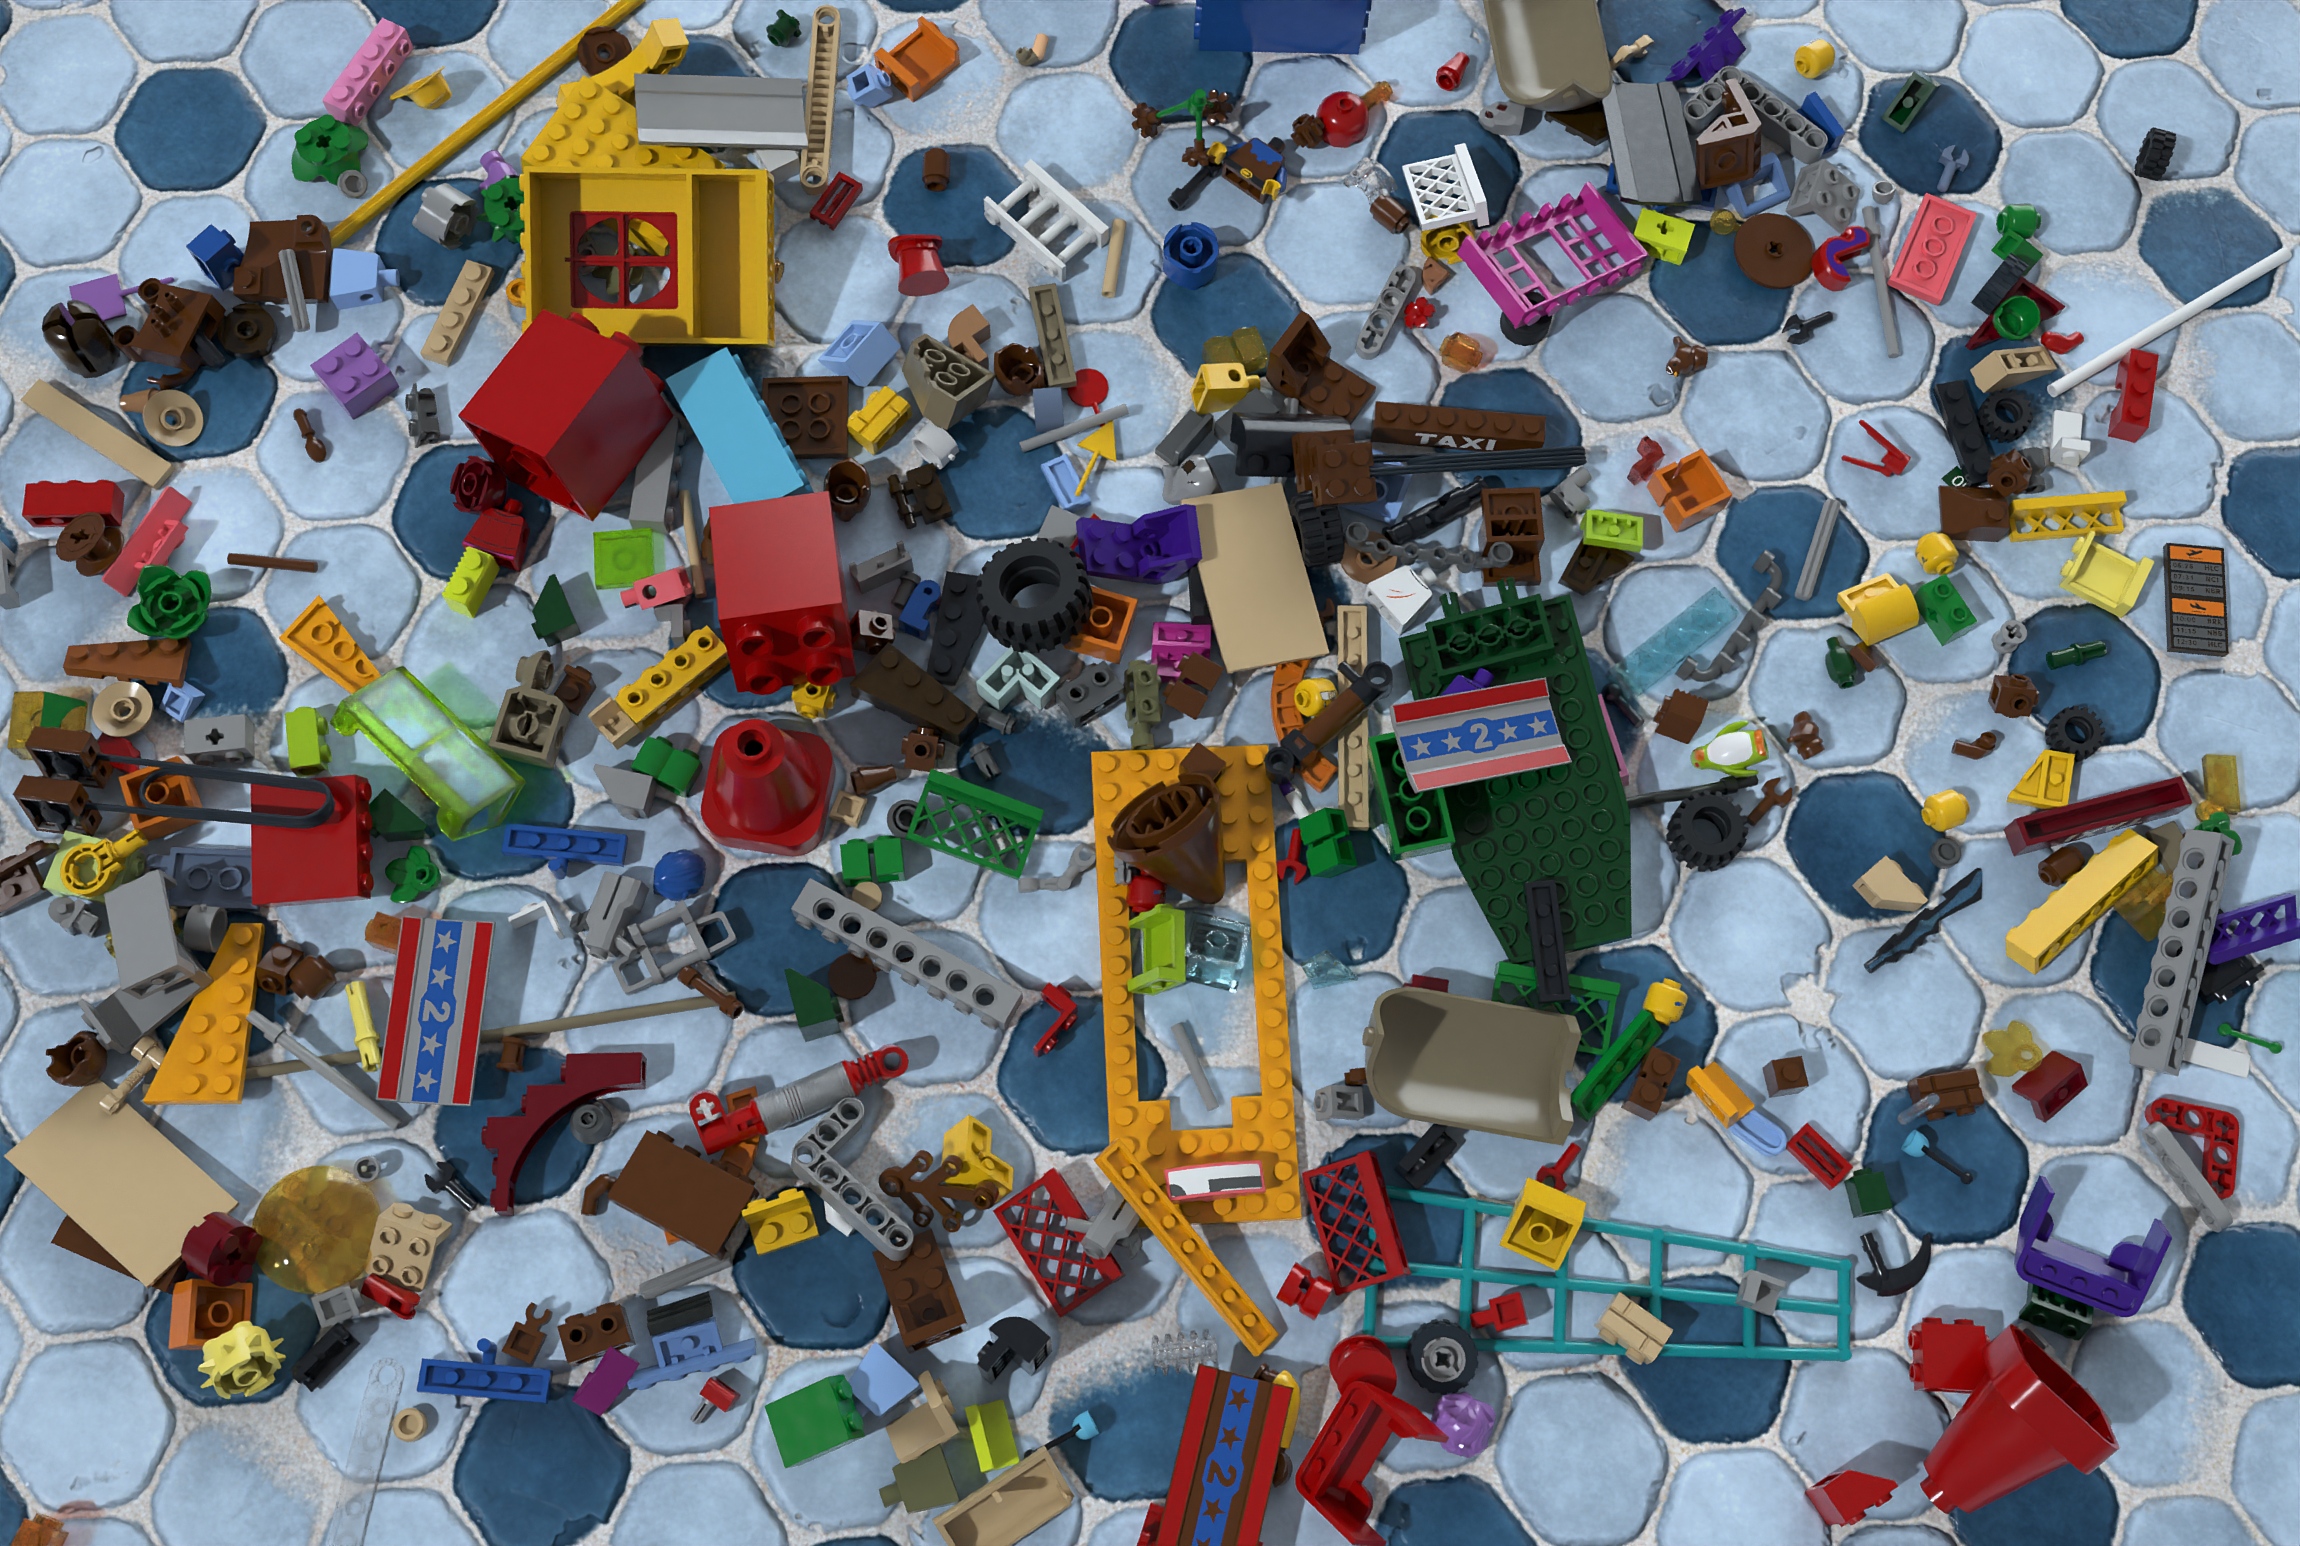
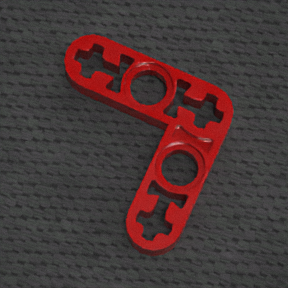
M2160 1098L2149 1103L2145 1109V1118L2149 1124L2158 1121L2165 1125L2169 1131L2204 1138L2201 1174L2220 1200L2230 1197L2234 1192L2239 1140V1122L2237 1118L2226 1111L2166 1098ZM2162 1107L2163 1113L2171 1115L2176 1113V1117L2168 1116L2161 1120L2160 1114L2156 1113L2155 1110ZM2187 1112H2192L2198 1117L2199 1125L2197 1128H2192L2186 1124L2185 1114ZM2222 1120L2223 1125L2228 1127V1130L2223 1133L2222 1128L2216 1124ZM2221 1138V1141L2215 1142L2216 1139ZM2215 1148H2220L2226 1153L2227 1161L2224 1165L2214 1160L2213 1151ZM2219 1171H2225V1173L2219 1175ZM2217 1180L2218 1185L2223 1186L2224 1189L2218 1193L2217 1188L2212 1186V1182Z

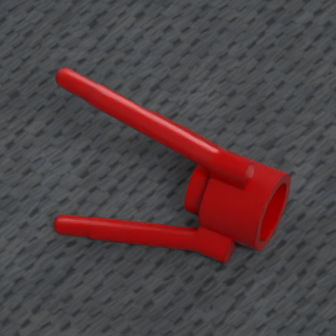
M1860 420L1859 424L1866 429L1867 433L1887 450L1880 461L1884 463V466L1843 455L1841 459L1851 464L1880 472L1887 477L1892 472L1899 476L1911 457L1896 448L1864 420Z

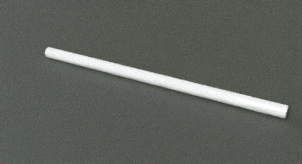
M2286 247L2281 248L2047 386L2048 393L2052 397H2057L2125 357L2131 348L2138 349L2290 260L2292 258L2291 251Z

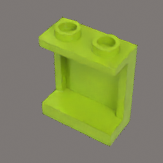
M1170 904L1155 905L1154 909L1141 912L1139 916L1129 920V928L1141 929L1143 931V973L1127 980L1128 992L1155 996L1185 983V911L1173 909V906Z

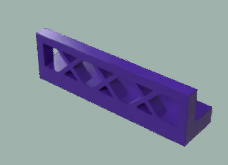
M2287 893L2217 915L2214 926L2215 931L2212 935L2206 962L2216 965L2299 939L2300 919L2297 918L2296 895ZM2285 904V917L2277 919L2274 915L2280 906ZM2261 912L2263 914L2262 919L2257 926L2253 927L2250 922L2256 913ZM2236 919L2240 923L2232 934H2228L2226 929L2232 920Z

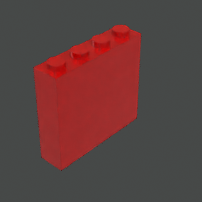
M358 775L311 778L325 783L335 800L334 812L328 820L319 826L298 829L251 824L252 905L270 908L371 899L374 880L370 873L373 848L370 844L369 830L372 829L373 822L369 813V800L372 797V789L367 778ZM251 784V812L307 816L319 810L326 800V795L319 792Z

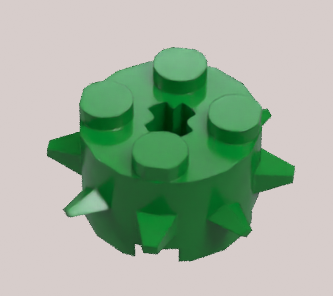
M505 175L503 180L491 184L487 190L483 189L481 191L482 196L485 198V212L476 218L477 221L490 223L494 231L493 242L497 243L505 238L509 242L520 244L521 232H525L524 221L520 218V204L524 203V192L520 190L519 178H510L509 175Z

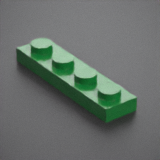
M1643 1009L1639 1012L1571 1093V1107L1579 1118L1588 1122L1663 1033L1650 1012Z

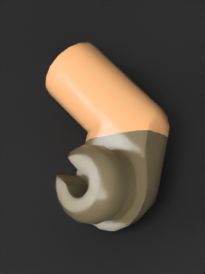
M1039 33L1036 35L1033 48L1023 47L1022 49L1020 47L1016 51L1018 62L1021 65L1029 66L1041 61L1044 58L1049 37Z

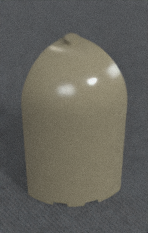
M1483 0L1498 80L1503 92L1509 99L1530 109L1559 112L1594 104L1611 93L1613 85L1612 71L1596 0Z
M1395 988L1384 992L1377 998L1372 1009L1368 1027L1363 1032L1362 1043L1365 1046L1367 1085L1373 1098L1380 1106L1402 1118L1564 1146L1574 1123L1571 1108V1088L1565 1087L1566 1071H1573L1575 1054L1582 1034L1576 1016L1423 988Z

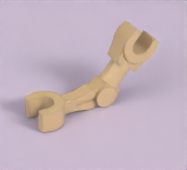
M1643 35L1633 45L1622 46L1610 61L1611 71L1632 56L1635 58L1644 57L1648 53L1645 49L1653 45L1654 41L1648 35Z

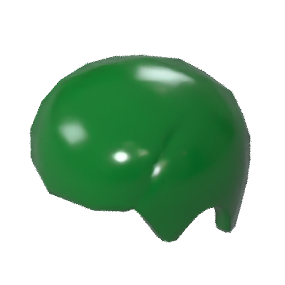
M2026 296L2010 297L2001 303L1993 315L1994 328L2000 336L2009 341L2026 338L2040 324V310L2036 303Z

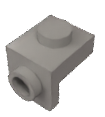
M669 601L654 606V614L657 621H671L672 641L675 647H680L692 633L691 619L687 620L683 604Z
M349 1282L311 1297L321 1328L350 1317L360 1316L359 1307L364 1306L358 1287L351 1289Z

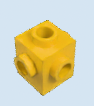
M807 682L794 685L791 700H794L797 713H800L802 716L816 719L817 717L826 719L828 710H832L834 707L836 692H833L832 685L815 686Z

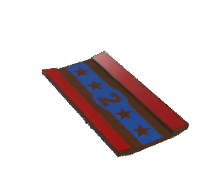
M1198 1364L1155 1546H1258L1293 1393L1292 1387Z

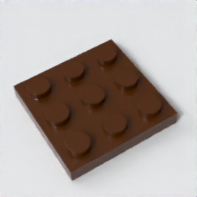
M848 376L763 378L762 399L796 459L848 458Z

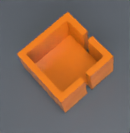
M1703 449L1680 459L1678 465L1675 461L1653 472L1647 485V489L1658 506L1662 507L1665 505L1663 514L1676 533L1724 510L1732 497V493Z

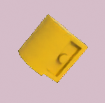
M1888 572L1844 590L1837 595V602L1853 619L1852 629L1867 646L1918 625L1919 612L1911 590L1906 583L1899 586Z

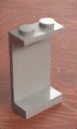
M160 869L147 872L144 876L132 882L121 884L116 889L104 894L121 990L139 1000L196 975L194 964L179 956L166 892V890L177 886V880Z
M176 934L179 956L194 964L196 975L141 1000L122 991L120 987L97 1007H94L84 999L77 1002L84 1012L81 1016L90 1028L98 1031L99 1035L96 1036V1039L108 1051L113 1048L124 1055L140 1039L149 1035L214 981L193 952L186 948L184 941Z

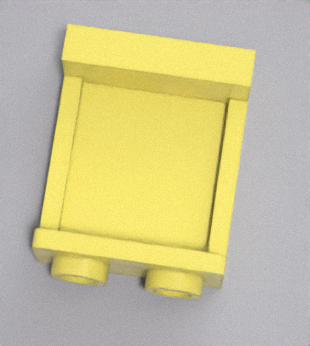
M2090 530L2084 538L2079 536L2072 546L2071 552L2075 554L2072 560L2068 559L2059 573L2063 576L2059 587L2122 618L2133 608L2155 561L2144 556L2136 563L2093 541L2096 533Z

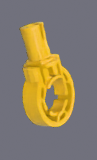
M135 828L115 843L108 838H104L97 844L83 843L72 848L64 857L60 868V876L64 886L71 892L84 897L102 895L114 884L117 874L126 869L124 865L126 857L148 845V840H142L146 838L145 835L138 828ZM88 858H96L98 863L97 871L99 872L93 881L85 884L78 876L80 867L76 866L75 863L79 862L82 864ZM82 886L88 889L80 890V887Z

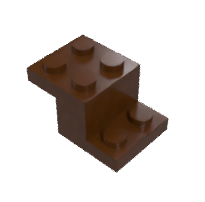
M1540 487L1482 489L1480 495L1483 521L1478 532L1480 557H1488L1491 546L1496 542H1506L1513 550V556L1507 566L1501 568H1481L1482 587H1497L1496 582L1500 579H1504L1505 586H1507V577L1515 579V586L1540 585L1539 553L1545 541Z

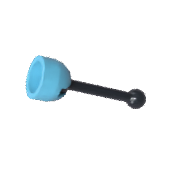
M1916 1129L1903 1142L1901 1149L1910 1156L1921 1157L1927 1155L1960 1177L1963 1184L1972 1183L1973 1176L1971 1173L1962 1172L1929 1150L1928 1139Z
M1087 1410L1074 1419L1071 1431L1048 1442L1044 1446L1049 1450L1073 1436L1085 1440L1098 1435L1099 1431ZM1037 1449L1027 1450L1024 1453V1459L1037 1451Z

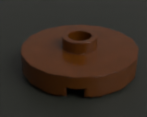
M597 26L589 29L578 43V61L581 68L590 77L611 68L632 52L628 38L609 26ZM605 52L609 54V57L602 58L600 54Z

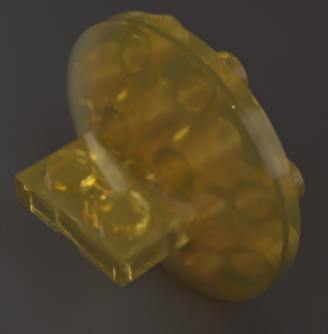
M325 1165L311 1166L288 1174L269 1189L255 1212L252 1228L263 1237V1244L257 1250L255 1256L257 1263L273 1282L285 1289L301 1294H320L352 1282L366 1269L372 1256L370 1245L377 1218L381 1214L377 1198L365 1182L358 1180L349 1171L338 1167Z

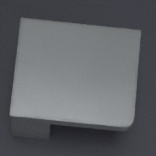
M1751 1269L1743 1273L1735 1304L1771 1316L1774 1313L1779 1292L1786 1289L1787 1282Z

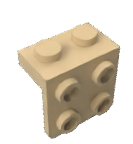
M393 1203L377 1218L365 1271L368 1274L374 1273L396 1285L415 1292H421L427 1285L436 1247L450 1235L453 1224L444 1221L438 1215L417 1211L409 1204Z
M929 1370L917 1376L928 1402L886 1426V1431L900 1463L917 1459L925 1451L938 1444L945 1443L953 1435L959 1433L952 1417L956 1410L949 1398V1394L941 1379L939 1378L934 1381Z

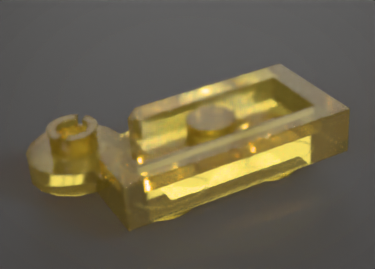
M2206 754L2202 757L2205 801L2198 804L2195 808L2196 818L2200 822L2209 820L2210 815L2215 812L2237 815L2241 812L2236 756Z

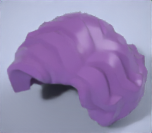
M1467 1392L1447 1394L1438 1399L1433 1406L1431 1421L1449 1437L1446 1443L1439 1442L1443 1449L1448 1453L1471 1458L1481 1454L1488 1447V1440L1492 1435L1496 1415L1494 1409L1489 1404L1474 1399Z

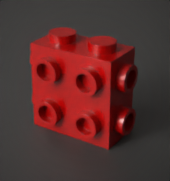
M1935 1317L1922 1318L1921 1323L1913 1325L1912 1330L1908 1334V1346L1910 1350H1913V1363L1909 1367V1377L1911 1382H1914V1391L1971 1394L1987 1371L1981 1354V1350L1990 1343L1989 1336L1985 1335V1326H1976L1973 1320L1956 1319L1954 1324H1942V1318Z

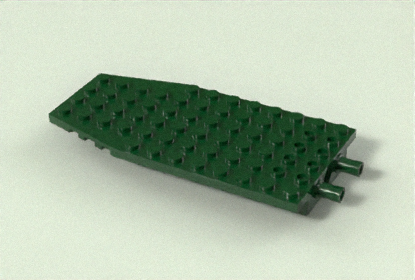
M1507 577L1508 590L1505 587L1504 579L1496 582L1502 601L1501 604L1461 613L1458 594L1456 592H1449L1451 604H1449L1445 593L1439 597L1445 618L1425 623L1427 631L1398 639L1414 701L1441 696L1458 675H1462L1472 681L1479 668L1485 669L1494 675V679L1489 687L1546 677L1552 711L1562 743L1565 745L1572 762L1443 788L1455 838L1454 847L1451 849L1454 861L1509 962L1521 965L1533 962L1523 890L1525 882L1555 880L1565 954L1632 938L1631 833L1628 803L1571 596L1568 594L1542 601L1541 595L1536 594L1519 599L1515 579Z

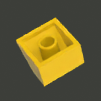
M1527 1177L1515 1202L1499 1245L1558 1271L1582 1224L1586 1202Z

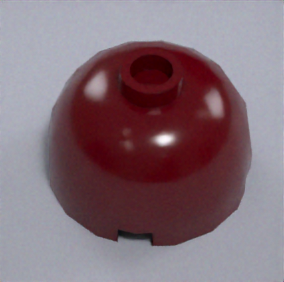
M479 456L466 457L470 460L466 463L460 462L451 479L450 494H454L456 502H453L454 506L460 512L481 515L483 511L490 508L497 509L502 504L507 493V481L503 470L489 459Z

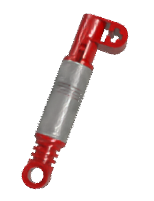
M883 1045L878 1050L871 1052L872 1057H869L868 1054L864 1055L865 1060H862L861 1057L857 1058L858 1063H855L854 1060L850 1062L847 1060L839 1061V1063L836 1062L833 1066L830 1065V1067L828 1066L818 1072H813V1074L807 1075V1077H801V1079L795 1080L793 1083L790 1082V1085H783V1088L778 1087V1089L775 1088L772 1092L763 1093L760 1097L757 1096V1098L751 1099L747 1106L725 1114L716 1093L707 1089L698 1090L689 1100L690 1115L705 1151L709 1156L758 1134L766 1136L774 1131L776 1132L779 1129L788 1127V1125L791 1126V1124H794V1121L797 1123L801 1119L804 1120L808 1116L811 1117L814 1114L820 1113V1111H826V1109L834 1107L844 1098H855L860 1095L861 1090L865 1089V1084L870 1087L872 1086V1081L875 1084L879 1083V1078H882L884 1081L891 1077L894 1078L902 1075L908 1068V1056L897 1045ZM892 1052L899 1055L898 1065L895 1068H886L884 1066L885 1056ZM705 1099L707 1103L713 1102L714 1104L710 1106L711 1114L715 1115L721 1112L722 1117L699 1126L698 1121L706 1118L703 1110H696V1108L700 1107L699 1101Z

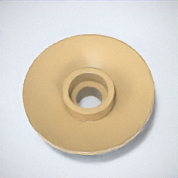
M163 390L154 394L145 404L143 422L148 433L156 441L167 446L180 447L193 442L199 436L203 427V415L199 405L189 395L177 390ZM166 417H173L175 425H169L166 422Z
M121 681L111 684L98 694L93 703V721L97 728L108 736L122 738L132 736L140 732L149 723L154 711L152 696L147 689L135 682ZM126 710H131L127 716L123 717V713Z

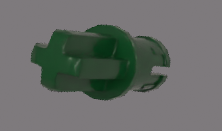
M2099 640L2081 645L2073 643L2068 648L2047 652L2046 662L2051 670L2072 664L2080 666L2084 661L2104 657L2107 654L2106 645Z

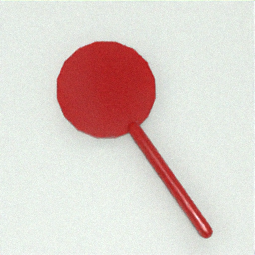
M1089 368L1080 369L1075 372L1077 386L1067 388L1068 396L1078 406L1093 407L1095 414L1100 413L1098 404L1102 403L1107 397L1109 390L1108 381L1097 370Z

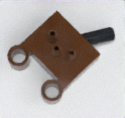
M149 278L143 281L138 288V295L150 307L151 312L140 333L130 325L117 329L113 335L114 345L133 362L144 360L195 372L201 358H203L210 368H222L225 357L211 342L226 312V309L212 294L162 284L156 278Z

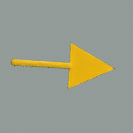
M1113 420L1077 444V446L1093 452V455L1075 491V496H1080L1099 455L1116 462Z

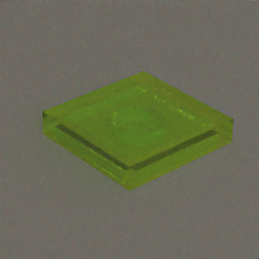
M652 528L593 532L595 586L597 590L634 587V581L655 575Z

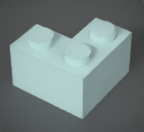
M1011 646L976 682L977 693L994 709L1000 712L1018 693H1021L1037 708L1042 710L1055 696V691L1060 685V677L1028 650H1024V653L1013 651Z

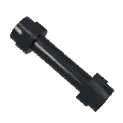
M1209 162V165H1201V169L1182 189L1176 188L1171 193V196L1168 198L1169 204L1178 211L1184 208L1189 203V196L1209 176L1213 178L1222 168V162L1220 164Z

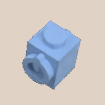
M866 64L846 76L849 83L847 85L848 94L857 106L863 104L872 109L893 97L889 75L870 64Z

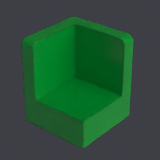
M2010 228L1991 249L2002 260H2005L2010 253H2013L2027 263L2029 266L2022 274L2023 276L2027 275L2043 256L2040 251Z

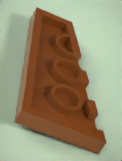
M188 637L178 640L167 638L68 646L63 668L66 675L96 679L114 676L117 677L118 681L130 682L131 679L145 680L146 684L159 685L160 682H169L172 684V687L183 688L192 645Z

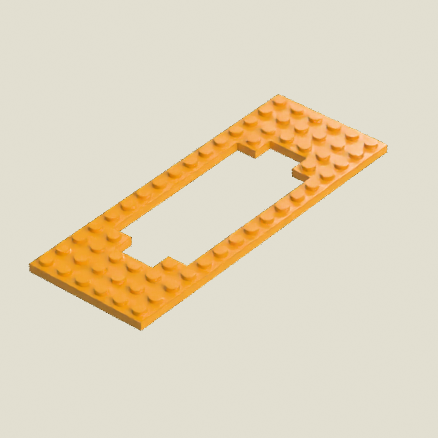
M1268 745L1206 747L1226 762L1225 773L1216 783L1221 798L1225 863H1246L1261 1096L1231 1097L1232 1128L1171 1131L1170 1100L1139 1101L1134 1002L1133 993L1128 992L1127 980L1132 978L1129 905L1126 903L1128 885H1117L1115 883V872L1117 869L1114 868V852L1108 844L1107 836L1111 835L1113 837L1114 835L1111 824L1116 816L1143 791L1163 781L1166 787L1180 782L1178 779V775H1180L1179 764L1192 748L1091 752L1109 1145L1115 1139L1120 1138L1167 1197L1165 1169L1223 1162L1262 1161L1266 1193L1207 1202L1200 1200L1174 1204L1190 1225L1301 1220L1271 781H1269L1266 775L1264 762L1265 755L1268 753ZM1126 1199L1123 1200L1119 1207L1120 1209L1125 1205ZM1140 1218L1137 1228H1147L1148 1226Z

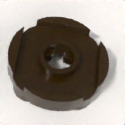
M245 303L233 307V312L227 316L224 314L217 327V337L230 356L240 359H252L270 354L272 345L277 338V325L264 308L256 304ZM249 326L253 330L248 336L241 334V331H246Z

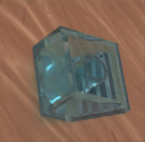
M1192 911L1185 937L1186 981L1236 993L1244 968L1251 924Z

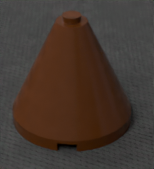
M1198 772L1178 775L1180 782L1166 787L1163 781L1130 801L1112 822L1111 827L1114 830L1113 837L1111 835L1107 836V841L1119 859L1202 904H1216L1223 898L1226 891L1220 791L1213 779L1207 774Z

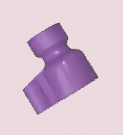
M491 150L481 157L480 164L488 173V177L479 185L480 192L483 189L487 190L491 184L503 180L505 175H509L510 178H519L516 171L509 163L505 162L499 151Z

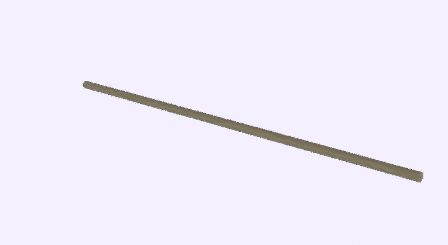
M735 991L723 993L726 996L732 995L736 998ZM706 996L496 1028L482 1031L480 1043L502 1040V1037H525L719 1005ZM383 1046L379 1047L381 1058L383 1053ZM359 1050L318 1056L331 1067L362 1062ZM300 1059L247 1067L245 1080L313 1069ZM145 1083L142 1085V1091L144 1096L146 1095L151 1083Z

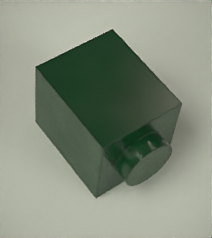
M1871 1168L1853 1171V1177L1844 1181L1853 1218L1882 1214L1893 1208L1883 1171L1872 1173Z

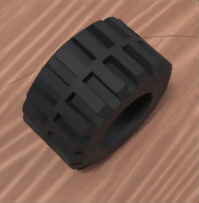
M1313 493L1293 497L1290 502L1289 511L1305 567L1310 568L1342 561L1345 543L1338 507L1314 508Z
M1704 790L1700 796L1696 792L1691 794L1688 799L1685 798L1670 817L1671 819L1666 828L1669 830L1666 834V840L1672 841L1669 846L1671 853L1676 851L1678 854L1676 859L1679 862L1685 860L1687 868L1692 869L1694 866H1698L1699 872H1705L1709 867L1711 872L1717 871L1720 866L1723 868L1728 865L1745 845L1747 840L1745 837L1748 834L1749 827L1744 825L1748 820L1746 815H1740V812L1743 810L1739 804L1737 806L1732 804L1733 798L1728 796L1724 799L1722 798V793L1718 791L1711 795L1710 790ZM1704 819L1715 824L1720 831L1721 842L1711 844L1702 841L1693 830V821Z

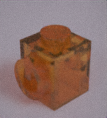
M36 1513L34 1519L24 1518L11 1546H63L69 1532L62 1530L64 1522L45 1514Z

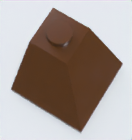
M1943 485L1938 487L1941 533L1946 534L1951 540L1998 542L2009 530L2008 502L1999 491L1995 492L1992 488Z

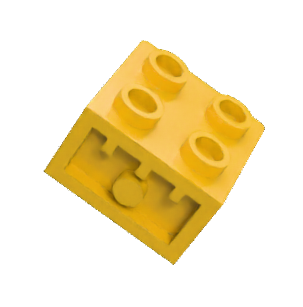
M796 1188L779 1193L778 1199L768 1202L766 1199L755 1200L747 1204V1209L741 1211L743 1218L749 1224L758 1256L820 1237L810 1201L804 1191L797 1192Z

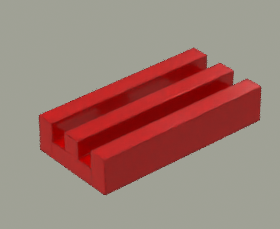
M838 172L809 212L810 218L814 221L816 219L819 220V223L822 225L827 224L829 229L834 231L863 191L862 183ZM843 182L846 183L839 194L832 200L826 212L822 214V210Z
M1808 1123L1804 1124L1786 1144V1149L1829 1190H1832L1853 1168ZM1804 1134L1842 1170L1838 1172L1818 1151L1802 1138ZM1796 1143L1800 1145L1820 1166H1822L1833 1177V1179H1831L1815 1162H1813L1796 1145Z

